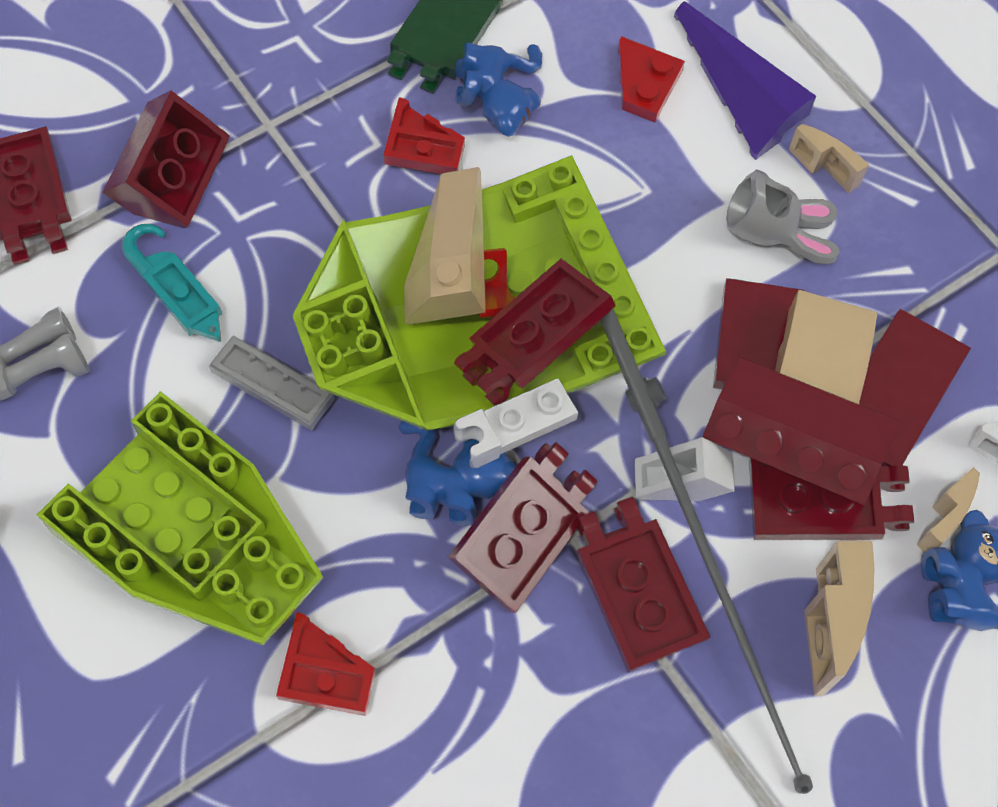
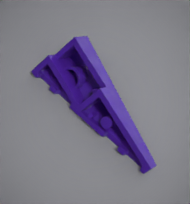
M683 1L674 13L675 20H680L687 33V41L690 47H695L701 58L700 65L723 106H728L735 119V128L739 134L743 133L750 146V155L757 160L781 142L783 133L810 114L816 95L687 2Z

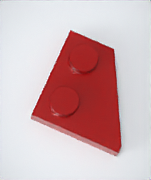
M621 36L618 45V55H620L619 75L620 84L622 85V110L656 123L683 71L685 61Z
M399 97L383 154L384 164L438 174L459 171L465 148V137L451 128L442 126L439 120L430 114L421 115L410 108V101Z
M296 612L276 697L282 701L366 716L376 673L375 668L360 656L354 655L346 649L344 644L331 634L328 635L305 614Z

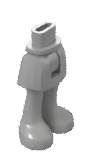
M59 306L48 311L38 323L17 337L0 345V401L14 396L18 386L50 369L63 368L75 377L90 372L87 361L75 342V332ZM51 343L50 345L37 351L29 357L13 365H8L9 362L22 356L23 354L45 344Z

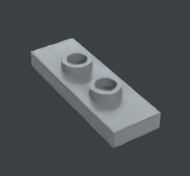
M234 335L209 365L211 372L310 431L313 430L335 400L334 394L319 389L317 383Z

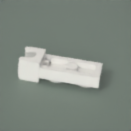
M557 378L488 410L483 411L480 409L458 419L454 424V436L458 442H464L469 439L479 441L478 444L471 447V459L469 462L472 468H479L498 459L500 454L577 420L578 411Z

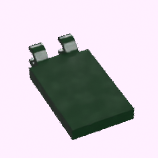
M419 0L390 43L391 53L387 63L392 64V67L388 71V75L402 80L412 63L421 65L423 68L420 72V77L425 79L420 85V89L434 94L444 76L455 80L456 61L463 59L465 43L478 44L502 7L503 0Z

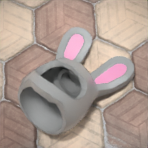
M758 169L747 175L738 185L732 195L726 215L727 226L734 234L750 242L765 246L779 243L787 244L801 256L819 264L834 263L840 253L839 248L833 242L808 234L798 228V226L807 228H825L830 226L838 213L833 203L824 199L799 200L797 194L789 187L774 181L765 172Z

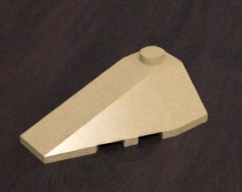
M479 167L440 175L404 285V315L407 325L485 313L482 184Z

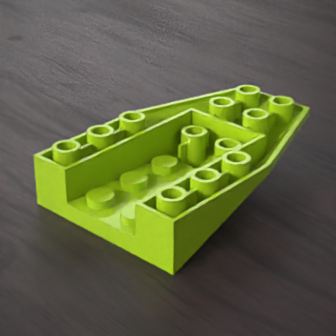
M160 391L131 420L138 435L81 492L68 483L36 515L53 535L133 598L264 646L323 579V575L254 464Z

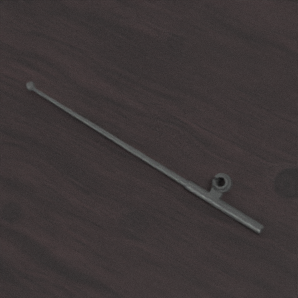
M612 309L600 321L628 386V390H626L627 399L633 411L639 413L648 437L654 443L796 776L793 780L795 791L800 794H807L813 789L811 777L802 774L665 439L666 433L656 412V408L661 406L660 402L666 400L663 387L657 377L650 380L648 377L642 378L614 309Z

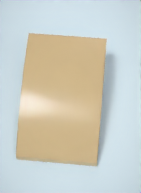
M798 290L789 308L784 340L778 351L775 371L859 404L873 344L877 312Z
M837 541L816 568L819 592L804 610L814 696H824L846 675L857 656L865 636L874 593L875 564L872 541Z

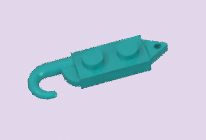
M140 224L131 228L122 240V251L126 259L141 275L146 285L189 336L197 334L220 342L219 316L223 314L221 307L175 253L162 251L145 257L136 246L137 240L144 234L151 233L163 238L165 232L159 226L153 224Z

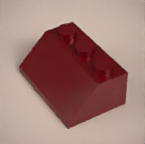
M170 90L147 102L102 193L134 215L187 228L230 135Z

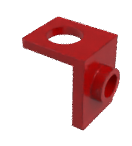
M505 248L484 250V260H494L498 268L492 278L484 280L485 313L479 314L482 318L494 317L514 299V296L507 288V250Z

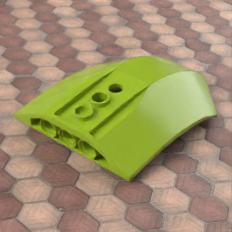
M572 155L500 184L482 189L484 250L505 248L507 250V288L514 298L562 258L612 296L616 307L613 308L637 366L666 355L665 347ZM431 205L345 222L343 218L292 315L319 389L424 430L454 426L455 422L462 417L480 409L485 411L494 407L486 399V393L478 385L472 386L462 376L464 373L454 364L455 359L460 354L467 352L474 346L469 338L493 317L482 318L479 314L409 325L405 323L404 285ZM484 260V280L490 279L496 274L498 266L494 260ZM601 321L597 322L523 389L514 383L506 401L557 378L566 393H570L622 373ZM487 368L486 373L491 372V370Z

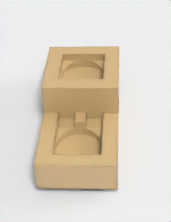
M804 124L796 127L789 151L812 175L824 168L847 193L860 186L869 167V164L861 156L838 139L823 131Z
M974 467L945 492L932 507L943 519L917 544L924 553L931 548L940 547L955 531L968 512L975 497L980 472Z

